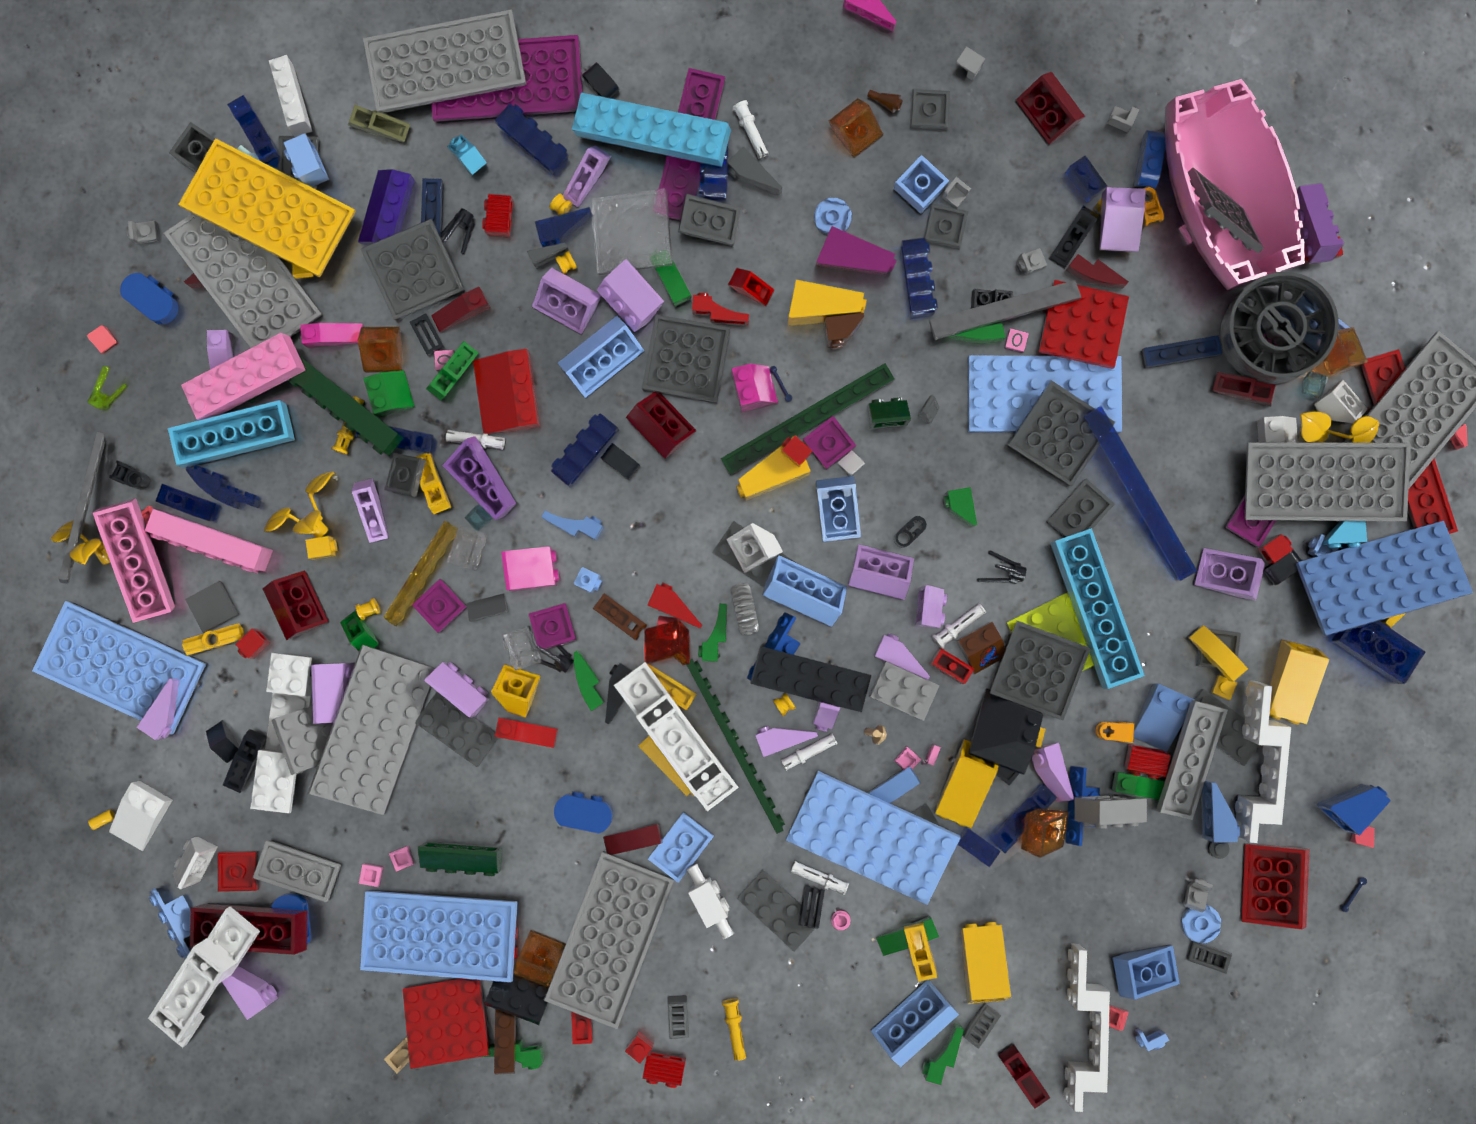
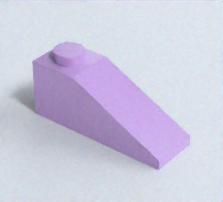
M597 146L588 148L563 194L564 198L571 201L576 207H579L603 173L611 155Z
M207 330V352L210 369L233 358V334L227 330Z
M373 478L354 483L352 494L369 543L387 539L388 533Z
M888 633V636H882L874 657L887 661L926 680L929 679L928 673L904 644L898 641L899 637Z
M170 678L137 726L139 730L154 740H163L172 731L171 726L174 723L179 680L177 678Z
M818 701L812 724L816 725L818 730L827 732L828 728L832 729L840 707Z
M769 726L758 729V734H755L763 757L818 736L817 732L783 728L769 729Z
M1059 743L1035 748L1032 755L1034 769L1057 802L1074 800Z

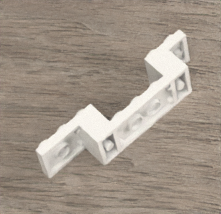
M271 653L266 692H272L273 694L265 749L258 750L250 809L291 813L296 774L291 775L271 720L312 706L311 657Z
M646 662L614 685L652 740L707 811L739 788Z
M1249 681L1246 687L1247 704L1244 706L1245 724L1242 726V734L1244 739L1258 745H1264V763L1261 766L1262 783L1259 785V793L1261 795L1260 797L1238 795V800L1235 803L1236 821L1240 827V837L1250 843H1257L1259 823L1282 825L1291 734L1290 726L1269 720L1272 686L1258 681Z
M232 907L225 909L208 938L192 948L148 1019L182 1048L186 1046L205 1016L200 1012L217 985L233 974L260 931Z
M1071 944V949H1068V960L1071 961V969L1067 971L1068 981H1070V988L1067 989V1000H1070V1003L1078 1011H1090L1092 1029L1089 1030V1039L1092 1041V1049H1089V1060L1091 1062H1068V1068H1065V1079L1068 1080V1084L1064 1089V1098L1075 1112H1083V1092L1107 1093L1110 991L1102 984L1086 983L1087 950L1080 944Z

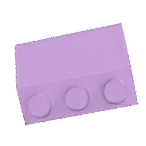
M627 259L605 277L597 289L601 296L634 332L648 324L664 303V300Z
M551 268L540 281L532 307L582 334L597 308L601 295Z
M858 544L849 586L905 600L911 581L914 558Z
M442 662L424 681L468 717H475L490 699L487 696L488 692L481 686L478 688L472 684L473 680L466 674L462 676L458 673V668L453 663L449 662L447 664Z
M354 663L311 665L313 724L334 722Z

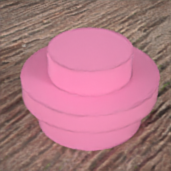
M836 911L831 917L832 926L837 930H845L850 925V916L845 911Z

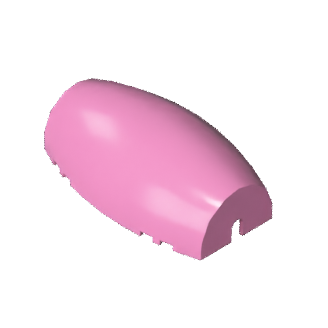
M1242 79L1214 86L1207 92L1200 90L1175 97L1165 107L1166 157L1178 209L1198 252L1227 290L1247 286L1265 275L1285 272L1304 264V239H1301L1300 228L1303 227V224L1298 218L1297 210L1300 209L1289 164L1273 127H1269L1264 119V116H1266L1263 109L1261 111L1258 109L1254 102L1255 96ZM1192 167L1244 208L1264 247L1261 252L1256 253L1253 249L1249 251L1242 244V240H1235L1227 228L1223 230L1217 224L1216 219H1210L1204 214L1203 210L1205 208L1198 202L1200 198L1194 193L1195 188L1191 185V179L1187 173Z

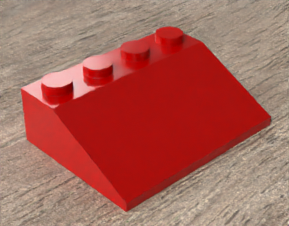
M527 348L473 360L483 433L490 435L540 427L530 353Z
M1245 844L1242 922L1301 930L1306 928L1310 849Z

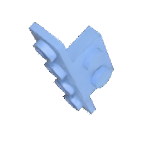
M154 888L149 892V900L153 906H157L160 912L158 913L160 921L163 924L166 923L169 929L167 930L169 938L172 941L175 940L178 945L176 948L177 953L181 958L184 957L186 959L190 951L183 939L190 936L191 910L183 895L164 904L158 891Z

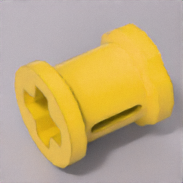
M371 598L365 604L355 605L357 614L362 621L365 620V617L376 613L378 615L381 613L375 598Z

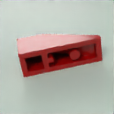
M663 582L661 586L656 584L648 606L701 629L702 624L678 595L672 591L673 587Z

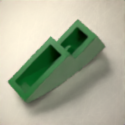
M667 249L650 257L674 306L691 299V294Z
M1002 323L983 326L948 336L971 343L1002 342L1006 338Z
M575 651L574 668L577 683L584 701L589 709L593 711L605 703L595 688L600 683V680L581 653Z
M930 916L915 923L904 925L924 923L928 941L939 937ZM904 926L876 937L883 956L909 948Z

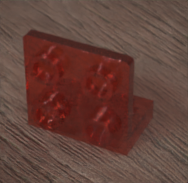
M680 620L645 629V662L647 664L672 657L677 659L682 665L690 664L689 630Z

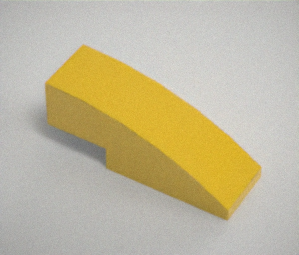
M1204 625L1189 637L1193 644L1214 667L1220 670L1228 681L1234 682L1248 670L1244 663Z

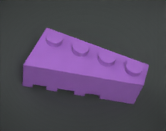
M1323 184L1299 186L1297 196L1300 209L1297 212L1299 221H1302L1303 224L1300 235L1305 243V256L1308 257L1309 264L1332 261L1344 245L1342 238L1338 239L1337 237L1339 229L1337 225L1332 223L1334 217L1332 210L1327 209L1329 201Z
M476 436L465 439L442 465L495 520L505 517L516 505L515 500Z

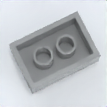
M884 661L869 697L924 721L940 685Z
M1121 794L1075 797V821L1083 822L1084 826H1095V828H1107V825L1123 827V824L1139 826V823L1147 822V798Z

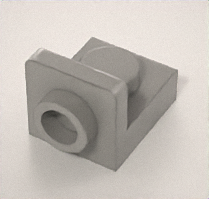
M128 221L126 233L128 238L134 243L141 244L159 241L157 222L134 223L133 221Z
M1040 248L1026 254H1020L1017 261L1020 271H1023L1025 275L1047 266Z
M1203 879L1191 881L1187 885L1184 906L1203 913L1206 910L1208 892L1212 890L1213 885Z

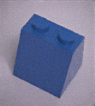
M1361 784L1321 801L1317 806L1345 832L1360 836L1391 800L1386 796L1387 792L1381 787Z

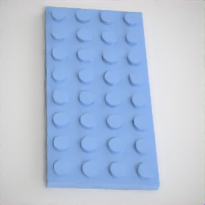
M969 355L968 432H1016L1049 381L1052 380L1115 421V424L1108 433H1121V356H1117L1115 368L1110 369L1057 356Z
M65 601L32 671L138 720H142L170 678H177L179 680L174 723L171 726L172 731L170 733L174 734L206 663L76 604Z
M818 771L786 841L928 905L960 840V835Z
M365 891L360 970L512 982L517 901Z

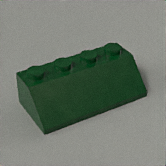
M425 842L418 846L420 868H426L425 871L437 872V869H443L445 873L464 871L466 875H476V872H484V876H495V873L501 871L502 848Z

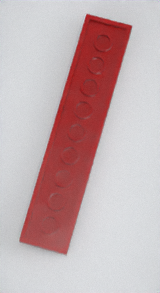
M1399 349L1360 361L1374 406L1405 370ZM1434 458L1408 489V512L1414 529L1444 521L1449 534L1458 532Z

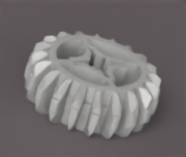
M740 583L732 586L731 593L740 633L742 635H750L758 632L759 625L750 585L748 583Z

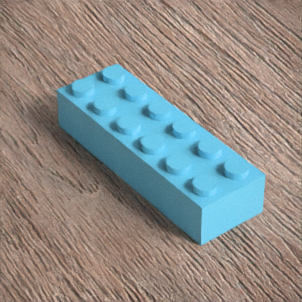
M281 400L168 428L176 465L182 468L295 440L287 404Z

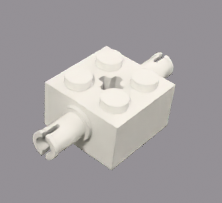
M698 864L687 868L686 870L695 884L689 888L688 894L706 928L716 924L723 939L730 937L734 932L726 920L729 904L725 897H720L718 883L716 880L712 881L710 877L705 879Z

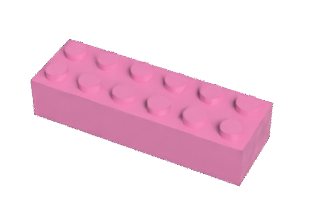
M279 333L185 382L181 386L196 419L203 420L221 415L306 370L291 337Z
M131 499L94 511L95 522L132 622L171 612L175 604L149 532L145 531L146 524L137 499Z
M155 509L152 510L145 531L151 533L150 537L167 541L169 544L184 547L195 553H205L204 556L222 561L223 559V563L240 567L242 565L241 569L258 573L259 570L266 571L273 552L269 548Z

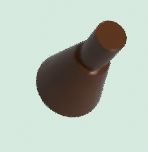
M869 90L867 97L877 100L893 113L896 110H900L903 102L901 95L878 93Z

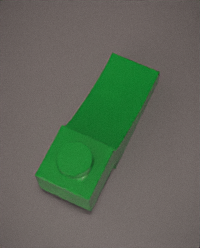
M463 341L426 390L441 401L479 352Z
M719 603L718 617L713 632L707 642H703L702 646H699L698 657H702V661H718V642L726 643L727 604Z
M1115 771L1112 791L1159 800L1165 781Z
M954 1023L942 1049L933 1058L929 1057L928 1062H924L922 1074H924L926 1081L941 1085L946 1066L954 1068L964 1031L961 1025Z
M516 1040L515 1061L521 1063L522 1068L528 1067L529 1070L539 1068L544 1062L542 1045L523 1047L522 1040ZM495 1043L488 1044L489 1056L484 1057H494Z

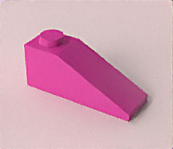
M844 0L843 8L894 31L896 20L880 0Z
M314 323L300 325L301 341L307 348L364 343L362 323Z

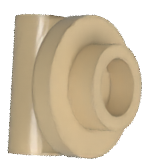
M879 725L876 729L866 728L864 730L865 735L873 737L874 744L879 745L886 739L887 733L884 726Z

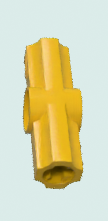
M240 623L214 631H207L204 634L183 639V650L189 656L209 649L219 648L223 645L239 641L244 636V631ZM213 634L217 638L215 644H212L210 641V638Z

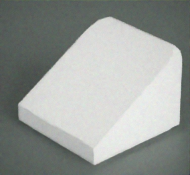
M852 450L838 462L848 476H852L865 464Z

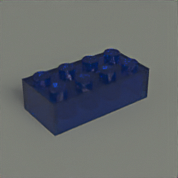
M1380 621L1338 632L1331 640L1395 684H1405L1425 654L1424 650Z

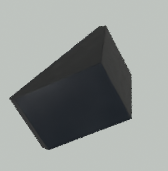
M222 720L208 729L206 735L210 749L228 763L233 760L234 755L239 749V744Z

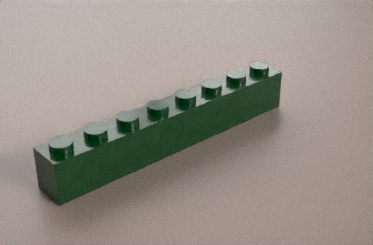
M300 357L306 371L287 381L295 387L301 386L303 388L301 392L309 398L312 396L316 398L317 401L315 403L324 410L326 407L330 409L331 412L329 414L338 421L340 419L345 421L344 426L350 431L356 430L359 432L358 437L365 443L370 441L374 444L372 448L382 455L384 452L390 456L403 437Z

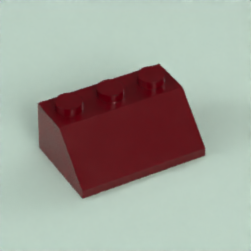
M1052 72L1041 75L1016 99L1048 144L1063 136L1085 117Z
M653 392L638 402L626 416L629 422L664 458L674 453L696 432V429L658 392Z
M305 570L273 580L262 588L286 640L303 635L328 623Z

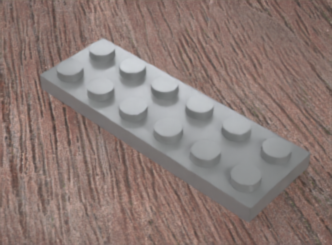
M1191 700L1156 809L1158 812L1193 820L1228 709Z

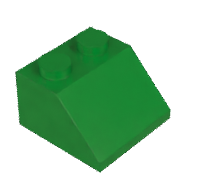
M404 370L381 372L363 378L373 414L378 418L415 407Z

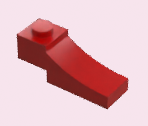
M708 293L693 295L692 314L711 315V323L749 325V314L735 312L718 305Z
M498 717L495 737L554 748L558 729Z

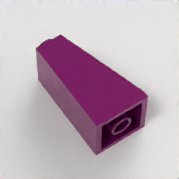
M832 226L816 261V266L886 275L888 271L891 272L897 260L894 259V253Z

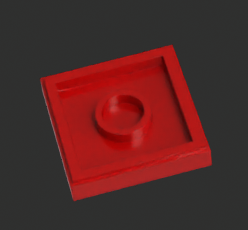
M258 851L218 852V892L258 890V879L253 878L258 864Z

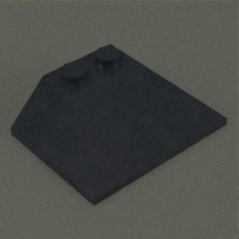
M986 688L968 754L1024 775L1036 748L1043 714L989 693L990 689Z

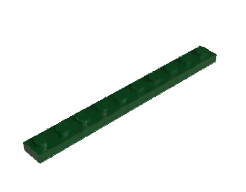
M886 363L725 455L721 458V461L728 473L732 475L779 448L788 437L792 438L794 435L798 437L891 383L895 378Z
M693 659L688 660L685 663L776 834L784 831L782 826L785 823L780 814L776 816L773 810L776 806L771 797L767 798L764 794V791L767 789L762 780L758 781L754 774L757 771L753 763L748 764L745 758L748 754L744 746L739 747L736 741L739 739L734 729L730 730L727 724L730 722L725 711L721 713L718 707L721 705L716 694L712 696L709 691L712 687L707 677L702 678L700 672L703 670L698 660L695 662Z

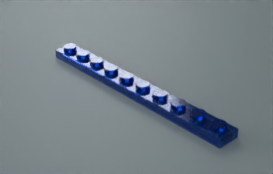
M1102 406L1084 415L1083 417L1177 578L1182 581L1197 572Z

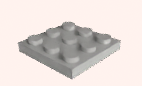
M313 706L272 719V724L291 775L318 766L333 723L313 724Z

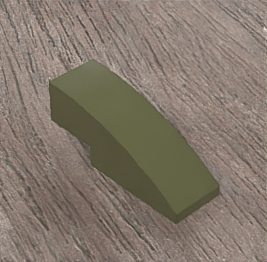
M355 104L348 122V126L400 142H405L410 127L409 123Z

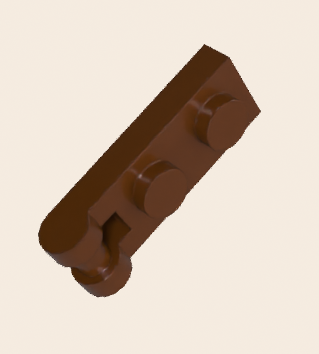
M605 593L593 607L595 611L634 640H637L640 631L647 627V624ZM631 621L636 624L632 630L628 628Z

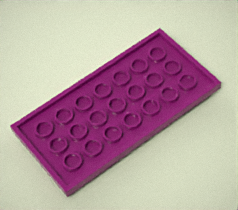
M567 35L518 39L527 85L432 103L433 121L575 112L580 95L583 93L579 36Z

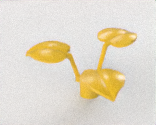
M1313 411L1300 414L1301 435L1307 442H1325L1328 434L1352 439L1353 443H1370L1376 436L1379 428V421L1377 419L1363 416L1352 424L1351 435H1346L1329 430L1331 418L1326 413Z
M327 472L318 475L306 486L305 492L308 493L314 511L299 520L292 514H289L290 508H282L269 518L264 531H273L279 528L286 519L291 518L297 522L293 527L295 533L313 534L315 538L325 535L328 528L321 521L323 517L316 506L313 494L321 490L335 473Z
M73 521L62 525L51 536V540L53 542H62L69 538ZM82 533L80 538L86 543L77 545L69 553L72 560L86 565L88 558L93 552L103 565L110 563L103 541L97 538L89 541Z

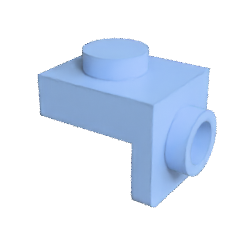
M1320 534L1313 537L1309 542L1308 547L1310 549L1308 554L1318 557L1335 552L1338 548H1329V545H1322L1325 535Z
M582 567L574 584L593 593L594 590L598 591L602 580H600V575Z
M1139 1028L1135 1029L1137 1043L1147 1051L1160 1049L1169 1041L1166 1033L1161 1029L1147 1037Z

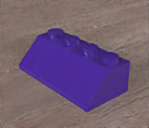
M393 169L378 170L358 243L370 245L401 231L415 182L411 174Z

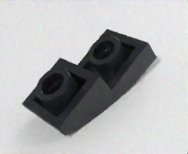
M972 290L971 309L1013 297V291Z

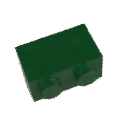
M900 397L891 398L889 402H883V399L872 400V403H869L867 406L869 429L907 426L911 421L907 400H902Z

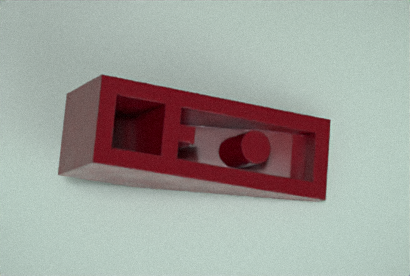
M477 287L462 294L431 316L438 331L441 333L491 307L481 288Z

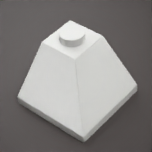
M1344 380L1339 382L1314 404L1317 412L1326 413L1331 420L1352 424L1362 417L1367 410V407Z
M754 523L726 539L744 573L783 552L775 536Z

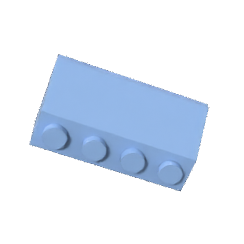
M616 316L560 360L558 364L586 398L640 355L644 349L626 324Z
M778 555L766 581L763 596L832 627L842 613L847 586Z
M927 980L874 1027L871 1032L890 1058L902 1067L959 1014L933 983Z

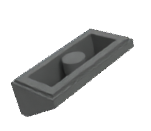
M504 593L466 603L470 622L508 612Z

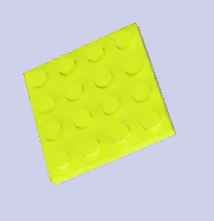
M1068 592L1006 622L1011 634L1017 620L1087 646ZM1090 653L1082 671L1094 666Z

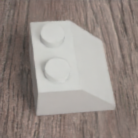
M1275 416L1263 417L1257 420L1258 442H1298L1296 418Z

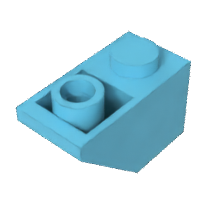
M462 134L453 138L447 146L472 175L487 163L475 146Z
M1339 521L1324 538L1322 545H1329V548H1341V544H1348V547H1360V543L1367 542L1366 521Z

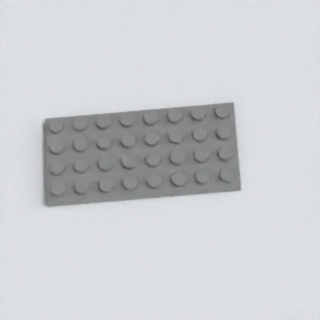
M512 9L363 38L377 113L527 85Z
M193 213L164 232L165 236L250 348L279 333L292 337L301 330L300 325L310 324L322 316L278 256Z
M1437 331L1366 415L1379 421L1377 434L1370 443H1411L1409 488L1476 408V361L1444 334ZM1347 439L1345 442H1352V439Z
M1247 442L1245 520L1407 521L1411 443Z
M361 645L308 793L384 815L416 727L415 722L421 713L430 685L424 680L435 668Z
M602 852L544 1001L618 1029L674 879Z

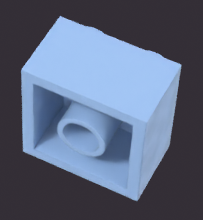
M305 133L283 142L286 147L284 150L285 156L288 161H291L293 165L291 167L292 172L300 182L313 187L329 180L314 144Z
M921 155L895 182L893 189L921 214L947 187L949 180Z

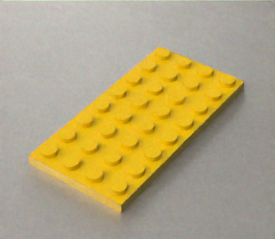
M216 138L178 204L181 208L318 277H321L356 212L355 209Z

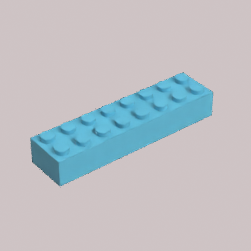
M581 93L572 130L577 137L720 167L723 164L731 132L727 122Z
M1092 528L1051 542V547L1087 647L1091 648L1089 653L1102 689H1109L1145 676Z

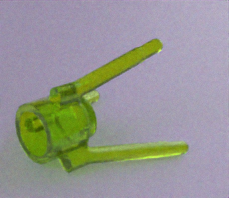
M108 366L102 367L95 387L87 401L98 409H102L103 406L108 407L111 401L127 387L126 384H123L106 399L107 395L100 390L110 370Z

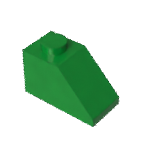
M971 487L947 491L946 496H943L945 508L948 507L950 513L970 527L976 526L977 519Z
M353 611L340 622L350 644L358 651H360L361 645L375 648L379 644L374 633L359 618L356 611Z

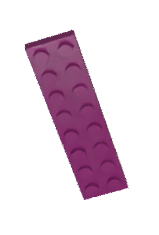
M689 68L678 113L715 120L725 83V76ZM667 155L653 214L680 220L685 195L697 196L705 163Z

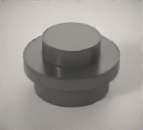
M1211 842L1209 847L1211 855L1217 859L1225 858L1230 850L1227 842Z

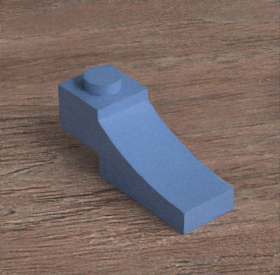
M544 511L541 516L574 537H577L581 531L597 541L604 529L600 525L602 521L594 516L591 518L585 517L584 520H572L553 515L547 511Z

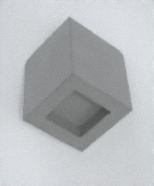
M966 46L956 63L968 71L966 77L973 81L983 66L985 58Z
M1115 106L1107 124L1128 133L1139 109L1132 107L1130 111H1126Z
M956 177L944 191L942 198L957 209L968 196L971 188Z

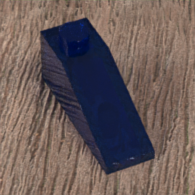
M590 207L535 221L542 247L562 243L593 216Z
M165 484L161 485L155 500L158 503L210 521L217 504Z

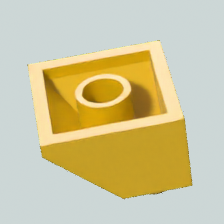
M504 664L491 694L507 712L526 718L534 699L540 675Z

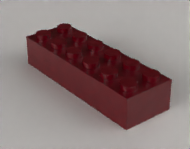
M202 904L191 907L190 947H194L207 939L225 909L232 907L260 931L248 951L295 955L307 950V910Z

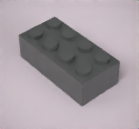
M190 122L169 154L194 172H197L215 138Z

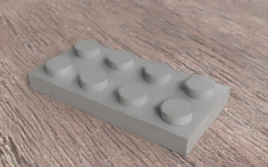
M266 840L253 878L328 902L341 864Z

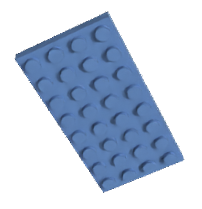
M1444 521L1360 544V547H1349L1296 563L1323 637L1473 593Z

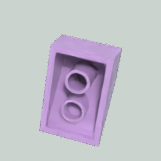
M1107 187L1103 191L1100 250L1139 251L1145 210V189Z
M1204 548L1195 586L1256 601L1265 563L1260 558Z
M929 585L919 588L915 626L940 628L941 625H944L945 613H942L943 605L946 606L947 594H944V589Z
M237 966L231 976L222 981L247 1020L278 999L276 996L277 992L272 985Z

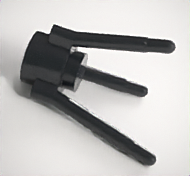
M461 208L441 232V237L446 234L442 242L446 243L457 226L464 229L467 226L461 254H464L471 229L475 224L472 221L473 214Z
M990 550L988 552L990 555L1010 564V567L995 565L998 569L1008 571L1007 576L1010 578L977 579L978 582H1007L1016 584L1017 581H1024L1027 568L1021 566V563L1014 562Z
M561 645L556 647L564 655L559 654L558 657L544 648L536 646V649L555 660V662L552 664L535 658L534 661L553 668L558 672L563 671L566 673L574 661L570 658L572 655Z

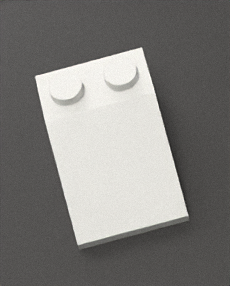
M141 781L132 782L121 799L109 832L143 851L173 800Z
M199 837L187 840L183 847L185 851L182 857H179L174 865L176 869L173 875L177 888L183 889L201 881L218 846Z

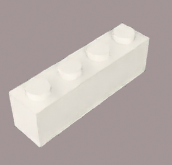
M287 55L269 60L288 129L294 137L312 132L292 62Z

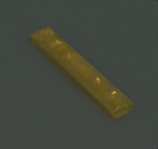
M443 522L383 618L390 624L397 626L403 620L405 612L413 604L419 590L424 587L427 577L434 571L436 563L444 555L446 547L455 538L458 528L449 522Z

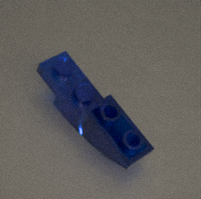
M197 465L194 468L186 467V471L194 482L216 500L237 509L241 502L259 508L261 501L256 499L257 495L246 491L244 495L238 493V488L227 485L229 481L223 479L224 475L212 472L210 475L205 473V468Z

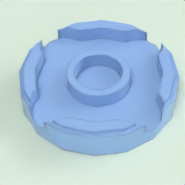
M839 198L825 199L817 205L814 212L816 227L826 235L829 234L832 226L846 231L851 223V210L845 201Z
M1206 905V910L1203 913L1187 908L1183 913L1181 926L1184 934L1192 941L1208 943L1219 935L1221 918L1218 912Z

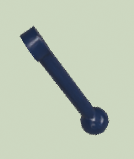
M771 366L770 372L774 374L785 395V401L790 402L792 396L785 389L777 373V368Z
M1360 877L1358 879L1359 884L1346 904L1341 906L1343 912L1349 911V905L1362 885L1367 884L1366 878Z

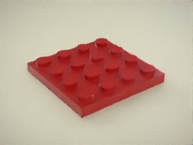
M1054 280L1053 286L1066 282ZM1077 285L1081 295L1080 300L1047 309L1039 353L1114 369L1129 296Z
M461 978L403 988L410 1069L489 1056L481 980Z

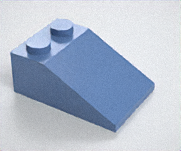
M854 476L816 480L823 542L860 538L861 531Z
M1153 683L1134 726V738L1160 750L1168 751L1185 721L1190 702L1194 699L1161 684Z
M1205 780L1202 789L1203 838L1211 842H1238L1240 827L1237 825L1235 817L1217 784Z
M1172 945L1129 952L1113 957L1118 991L1121 997L1135 1000L1180 984Z

